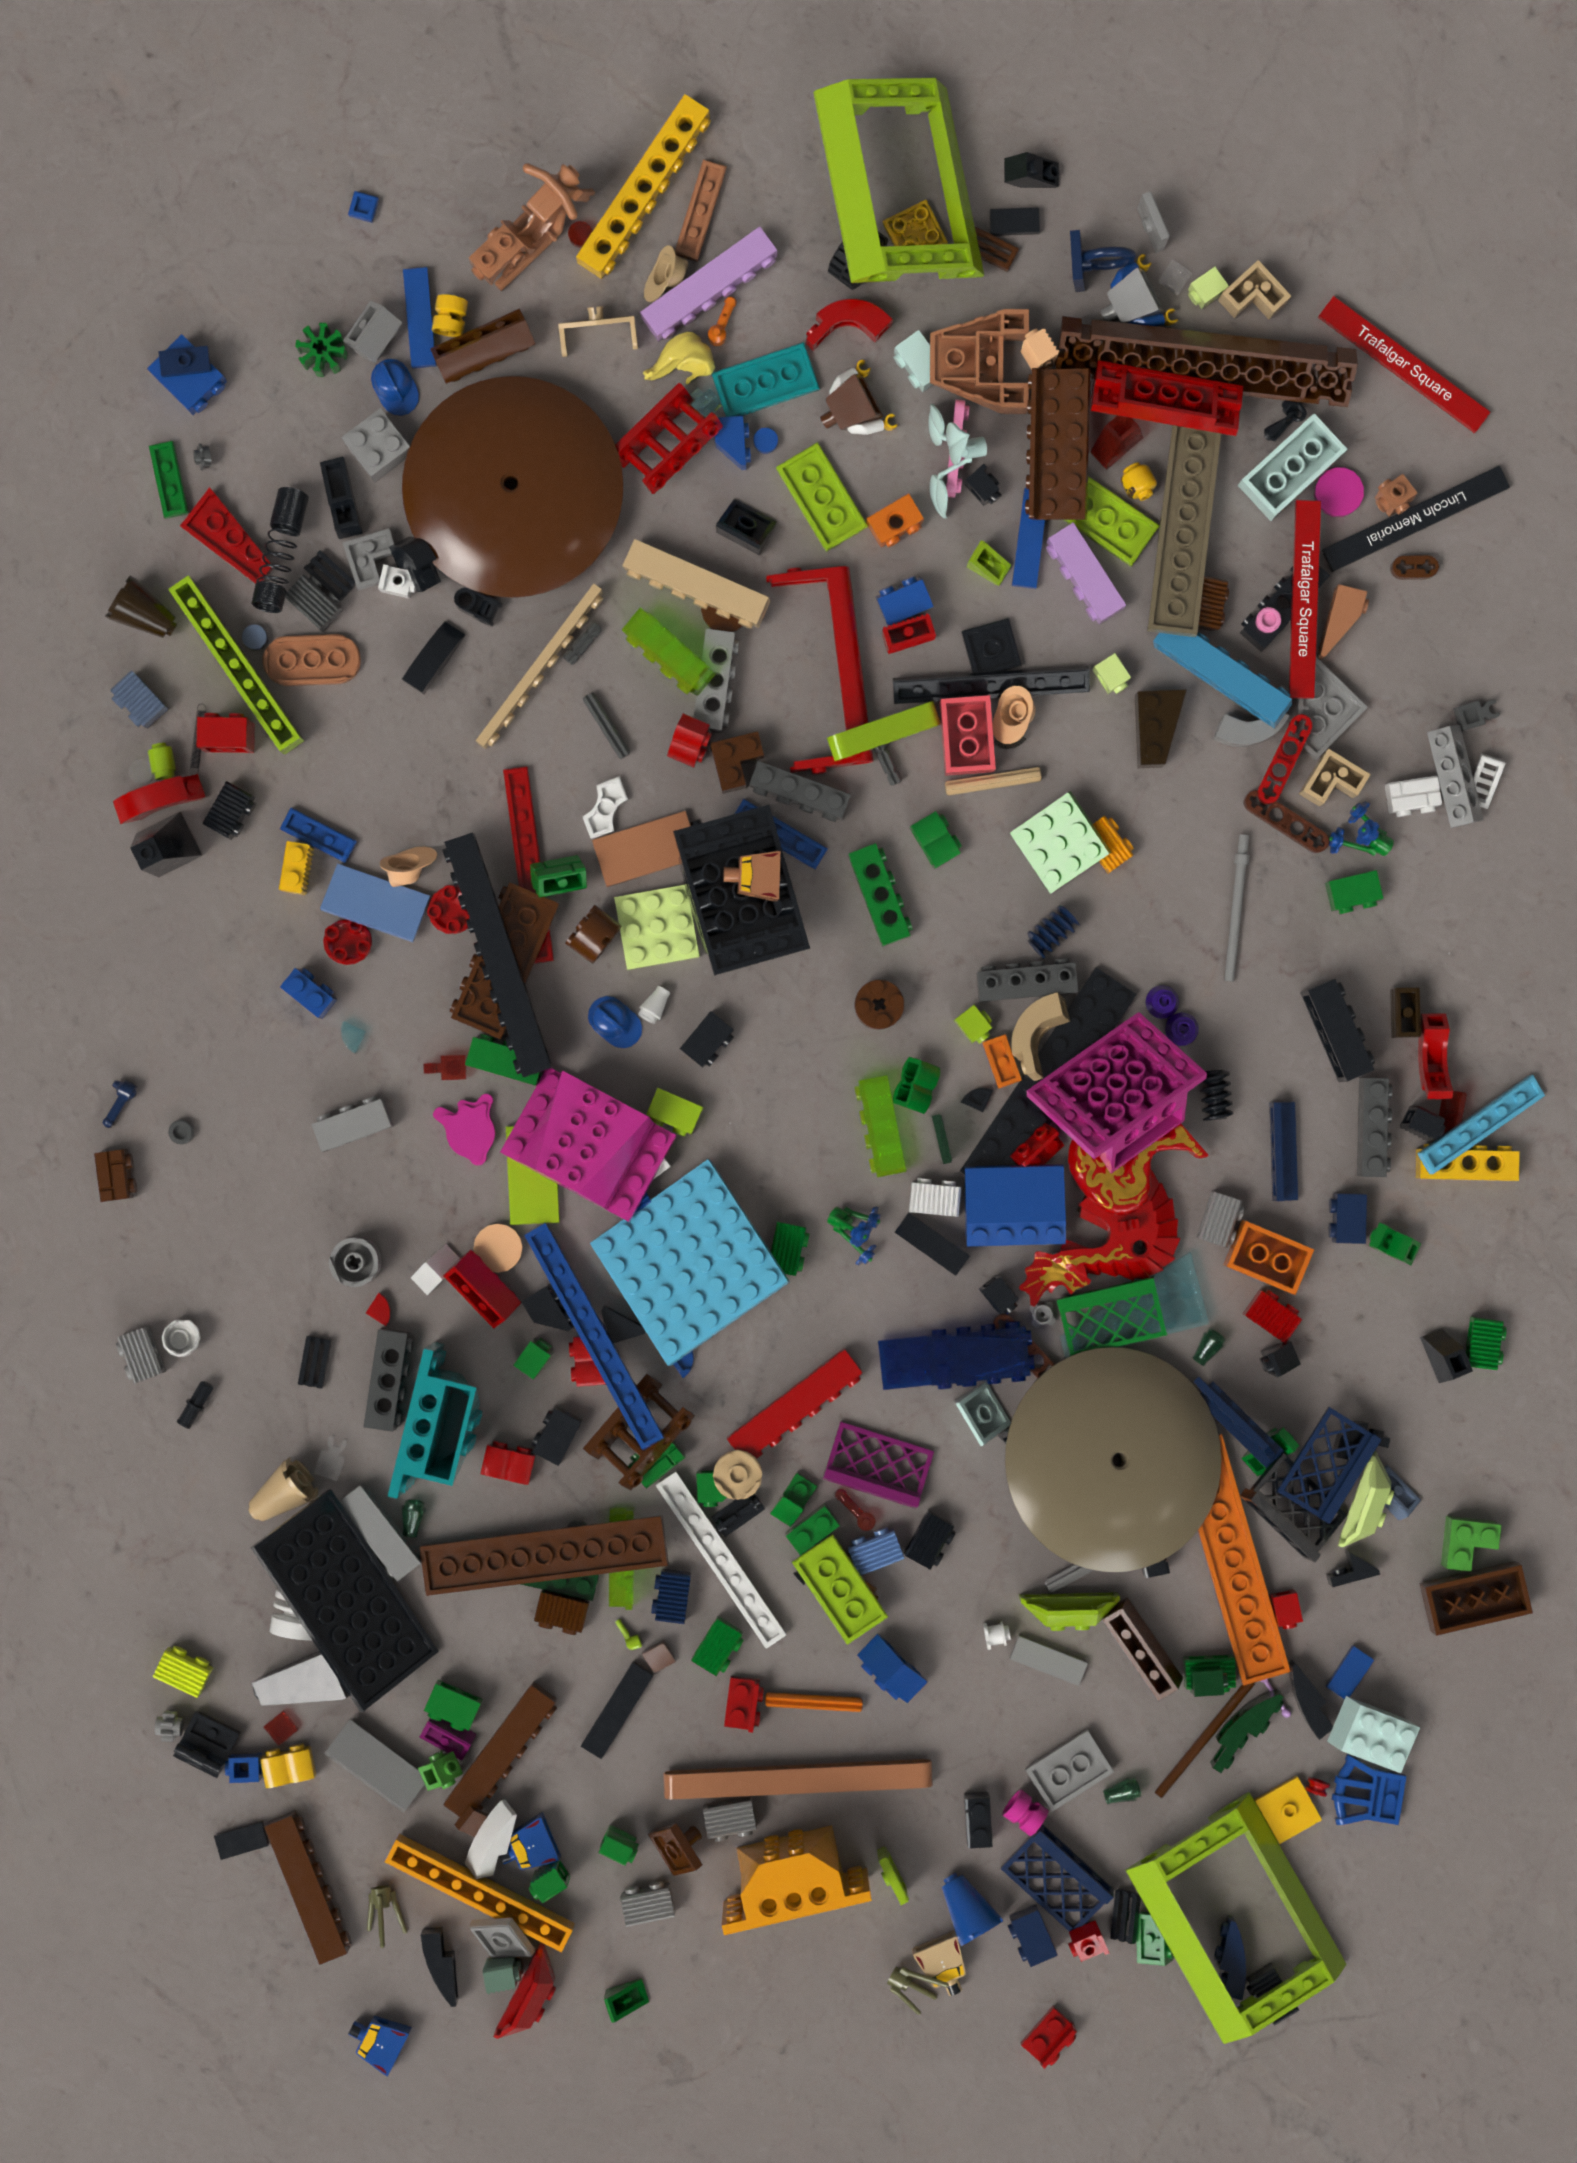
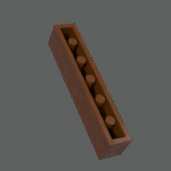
M533 1681L446 1798L443 1805L458 1817H461L469 1806L482 1811V1801L485 1797L490 1799L498 1789V1786L495 1785L500 1777L505 1779L513 1768L510 1765L515 1757L518 1759L522 1757L528 1748L525 1746V1743L530 1737L532 1739L536 1738L543 1728L539 1724L544 1718L549 1720L557 1709L554 1706L557 1698Z
M295 1810L268 1821L264 1828L319 1965L346 1955L352 1944L348 1931H344L340 1923L342 1922V1915L338 1908H334L331 1900L333 1899L332 1890L329 1885L324 1883L322 1878L324 1871L321 1863L316 1862L313 1853H315V1849L311 1839H307L304 1833L306 1826L303 1818L298 1816Z

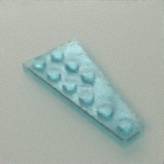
M1189 1252L1164 1268V1271L1153 1275L1167 1335L1209 1324L1192 1255ZM1152 1293L1142 1295L1137 1302L1139 1306L1147 1311H1150L1154 1304ZM1132 1297L1128 1299L1135 1302L1137 1297ZM1119 1300L1113 1307V1310L1125 1317L1132 1304L1125 1300ZM1134 1307L1127 1319L1140 1326L1147 1314ZM1156 1307L1152 1312L1155 1316H1157ZM1102 1308L1091 1315V1317L1101 1322L1108 1310ZM1110 1312L1103 1324L1116 1332L1123 1319ZM1149 1316L1143 1329L1150 1333L1161 1331L1159 1321ZM1087 1318L1079 1330L1092 1337L1099 1325ZM1125 1322L1118 1334L1128 1339L1132 1338L1138 1329ZM1101 1327L1094 1339L1102 1344L1110 1342L1114 1334ZM1069 1329L1072 1336L1075 1330ZM1140 1331L1139 1334H1138V1336L1146 1335V1334H1145L1144 1332ZM1078 1332L1072 1340L1074 1351L1084 1349L1089 1342V1339ZM1063 1333L1059 1337L1066 1359L1070 1357L1065 1333ZM1116 1336V1338L1114 1339L1113 1342L1119 1341V1340H1122V1339H1120L1119 1337ZM1092 1342L1089 1347L1097 1346V1344Z

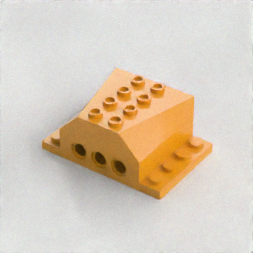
M832 1825L805 1832L802 1829L788 1832V1836L784 1837L771 1835L765 1837L762 1842L737 1847L741 1872V1894L729 1896L727 1901H723L722 1930L724 1935L872 1901L868 1869L855 1866L847 1869L846 1873H843Z

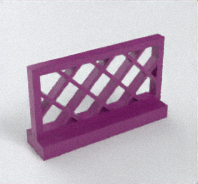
M840 1422L822 1479L916 1509L919 1506L934 1451ZM843 1429L853 1431L858 1441L845 1447L841 1439ZM858 1433L866 1435V1437L861 1439ZM870 1437L877 1439L881 1449L868 1454L862 1441ZM882 1441L888 1442L890 1444L884 1446ZM840 1443L843 1449L837 1451L838 1445ZM860 1444L866 1456L853 1462L847 1449ZM892 1445L900 1446L905 1456L892 1462L886 1449ZM905 1448L913 1450V1452L907 1454ZM844 1451L850 1465L842 1469L832 1466L835 1456ZM883 1451L889 1464L877 1470L871 1456ZM917 1452L927 1455L925 1465L915 1469L909 1456ZM906 1458L913 1471L900 1477L894 1464ZM868 1459L874 1472L867 1476L860 1475L855 1465ZM891 1466L897 1480L888 1484L883 1482L879 1472ZM852 1467L855 1473L848 1471L847 1469ZM923 1469L922 1475H921V1478H920V1476L918 1475L917 1472ZM876 1474L878 1480L870 1477ZM915 1474L919 1482L917 1491L907 1490L902 1480ZM899 1482L901 1487L895 1486L893 1484Z

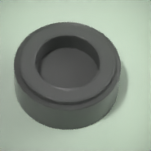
M186 1120L173 1122L168 1131L170 1139L176 1144L189 1143L195 1133L193 1125Z

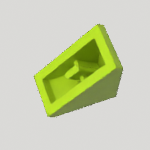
M982 540L967 564L968 569L997 586H1000L1012 566Z

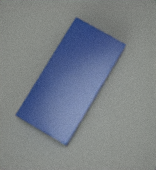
M1352 1645L1326 1684V1687L1343 1699L1346 1696L1350 1697L1374 1662V1659Z

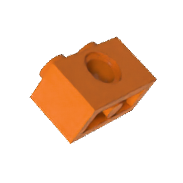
M910 494L903 496L866 519L870 531L881 548L885 545L888 548L892 547L900 541L899 537L906 533L909 535L916 533L922 528L921 524L924 521ZM897 517L902 520L903 525L900 528H893L889 521Z

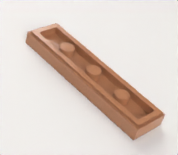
M703 159L676 245L675 254L677 256L698 262L727 166Z

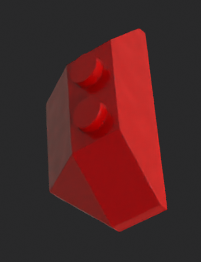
M540 1942L495 2029L494 2038L499 2039L530 2029L534 2021L539 2023L545 2011L542 2008L546 1999L550 2001L556 1990V1987L553 1986L555 1975L545 1944Z

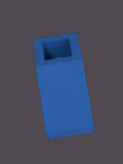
M743 416L718 417L723 427L715 436L716 448L741 470H746V463L751 462L750 447L745 448V438H749V423H744Z

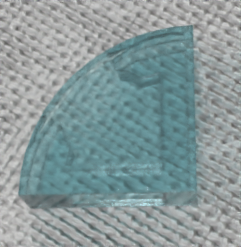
M343 1021L341 1026L342 1040L345 1046L356 1054L366 1031Z

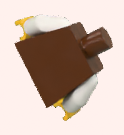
M859 360L856 368H850L835 378L829 390L830 395L826 398L830 411L820 416L823 425L827 429L838 424L841 430H847L851 434L868 435L883 431L884 429L892 431L898 426V424L891 426L887 422L888 419L895 417L894 414L887 415L884 420L880 419L883 417V414L864 379L869 375L871 368L865 371L859 368L865 364V360Z

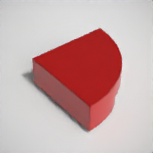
M379 1292L366 1311V1314L387 1326L390 1321V1306L386 1297Z

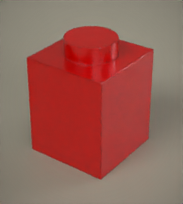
M1295 1590L1269 1594L1276 1623L1279 1627L1291 1629L1297 1627V1623L1303 1622L1298 1595Z

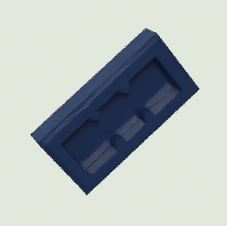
M208 346L158 351L161 376L163 378L212 372Z

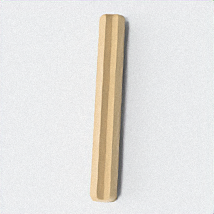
M1035 767L946 781L945 791L950 796L1040 782L1042 775L1040 768Z

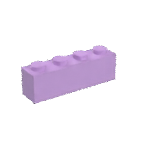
M1074 523L1048 538L1046 542L1048 544L1046 547L1047 552L1053 560L1057 558L1061 565L1059 567L1061 574L1066 580L1070 579L1075 586L1072 590L1078 600L1081 601L1083 599L1087 605L1086 612L1092 621L1096 620L1100 625L1125 608V602Z

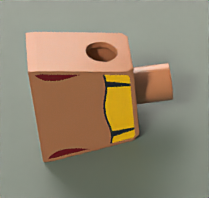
M781 851L740 856L738 867H724L723 882H738V894L778 901Z

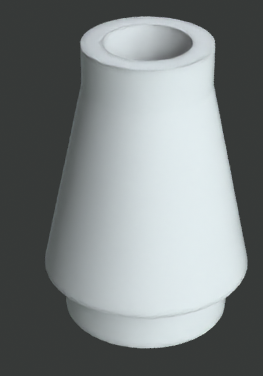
M657 986L656 990L639 1007L638 1015L644 1020L655 1024L657 1020L661 1019L670 992L661 986Z

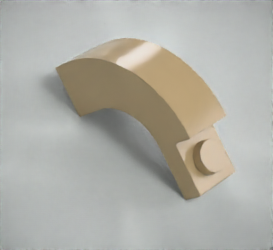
M1058 992L1042 997L1031 1004L1022 1013L1013 1031L1011 1042L1012 1055L1021 1061L1023 1073L1034 1081L1043 1079L1038 1055V1046L1041 1038L1051 1028L1070 1022L1066 1001Z

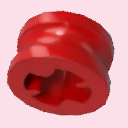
M1309 1777L1310 1785L1306 1786L1305 1790L1326 1797V1788H1329L1330 1784L1323 1780Z

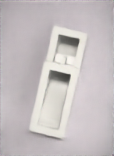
M505 1799L495 1806L483 1822L468 1851L465 1865L476 1879L493 1876L498 1856L507 1854L517 1814Z

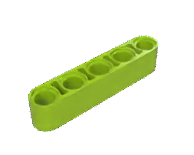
M931 701L832 735L826 739L834 761H838L939 726L941 722L934 702Z

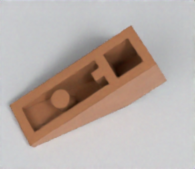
M1340 584L1334 588L1317 654L1319 660H1322L1361 614L1366 613L1369 599H1366L1367 591Z

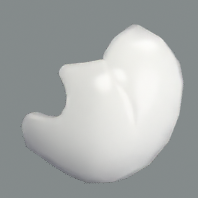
M174 1320L164 1328L162 1334L164 1349L177 1357L190 1355L197 1349L201 1339L199 1328L191 1320Z

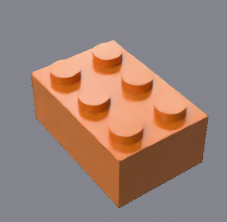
M1241 1220L1235 1240L1231 1244L1223 1266L1296 1295L1314 1249L1248 1221Z

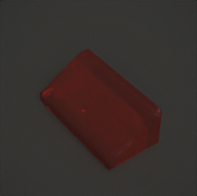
M1453 1091L1452 1099L1441 1100L1439 1116L1445 1118L1444 1125H1446L1443 1135L1462 1122L1467 1097L1465 1092Z

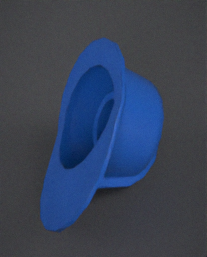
M396 359L383 360L375 366L372 371L371 382L383 407L391 414L398 416L412 412L418 404L419 393L407 367Z
M609 996L601 997L594 1001L589 1008L588 1020L591 1027L608 1043L617 1048H628L638 1042L642 1034L641 1021L620 1000Z

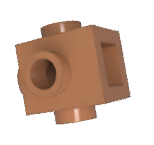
M1404 474L1393 481L1387 479L1378 487L1379 491L1375 496L1376 505L1380 511L1386 512L1389 517L1394 513L1400 515L1410 507L1409 503L1413 501L1417 491Z

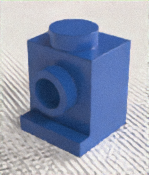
M262 1752L257 1754H232L229 1757V1761L225 1762V1775L229 1776V1783L259 1782L263 1778L260 1762ZM241 1763H247L249 1769L243 1770Z

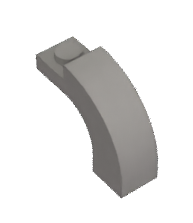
M1280 685V686H1279V687L1285 689V690L1289 693V688H1288V687H1285V686H1283V685ZM1225 714L1221 718L1213 740L1232 747L1254 746L1266 741L1278 732L1287 721L1289 715L1285 714L1274 729L1260 719L1253 722H1245Z

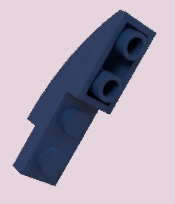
M1227 1915L1226 1922L1223 1921L1220 1927L1222 1940L1220 1946H1216L1214 1960L1218 1968L1224 1970V1972H1220L1219 1977L1231 1999L1243 2000L1246 1981L1244 1946L1233 1916Z

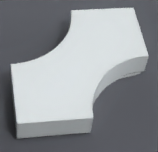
M620 777L596 785L598 792L597 802L594 808L583 816L591 840L614 832V814L617 808L628 800Z

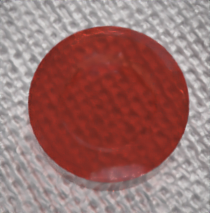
M583 221L573 223L568 230L571 244L582 248L591 235L592 229L589 224Z

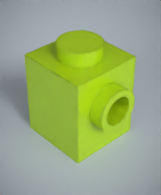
M975 1005L953 1020L971 1044L975 1041L980 1044L990 1036L988 1031L992 1028L990 1025L992 1020L984 1010L980 1012Z

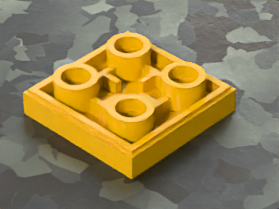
M927 199L882 222L894 246L948 244Z

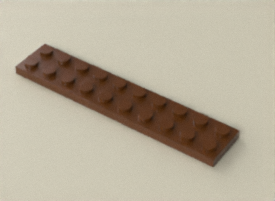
M662 1515L420 1546L426 1596L669 1565Z

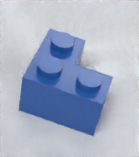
M879 1634L857 1654L863 1661L861 1667L870 1676L874 1674L876 1676L874 1682L883 1691L886 1690L895 1700L901 1698L908 1703L927 1683L918 1670L903 1659L893 1646Z

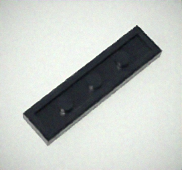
M632 1662L580 1747L602 1759L654 1674L637 1663Z

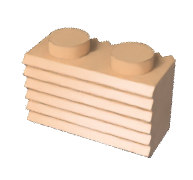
M1036 328L1025 335L1026 339L1023 341L1020 352L1031 370L1032 368L1050 369L1055 365L1059 350H1056L1057 346H1053L1054 342H1051L1046 329L1038 331Z

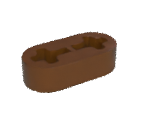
M1399 556L1392 562L1390 571L1396 579L1426 580L1432 578L1438 572L1439 564L1433 556ZM1425 561H1427L1428 565L1432 566L1433 569L1427 574L1425 569H1417V566H1423ZM1404 562V566H1412V569H1407L1404 574H1401V570L1397 569L1396 566Z

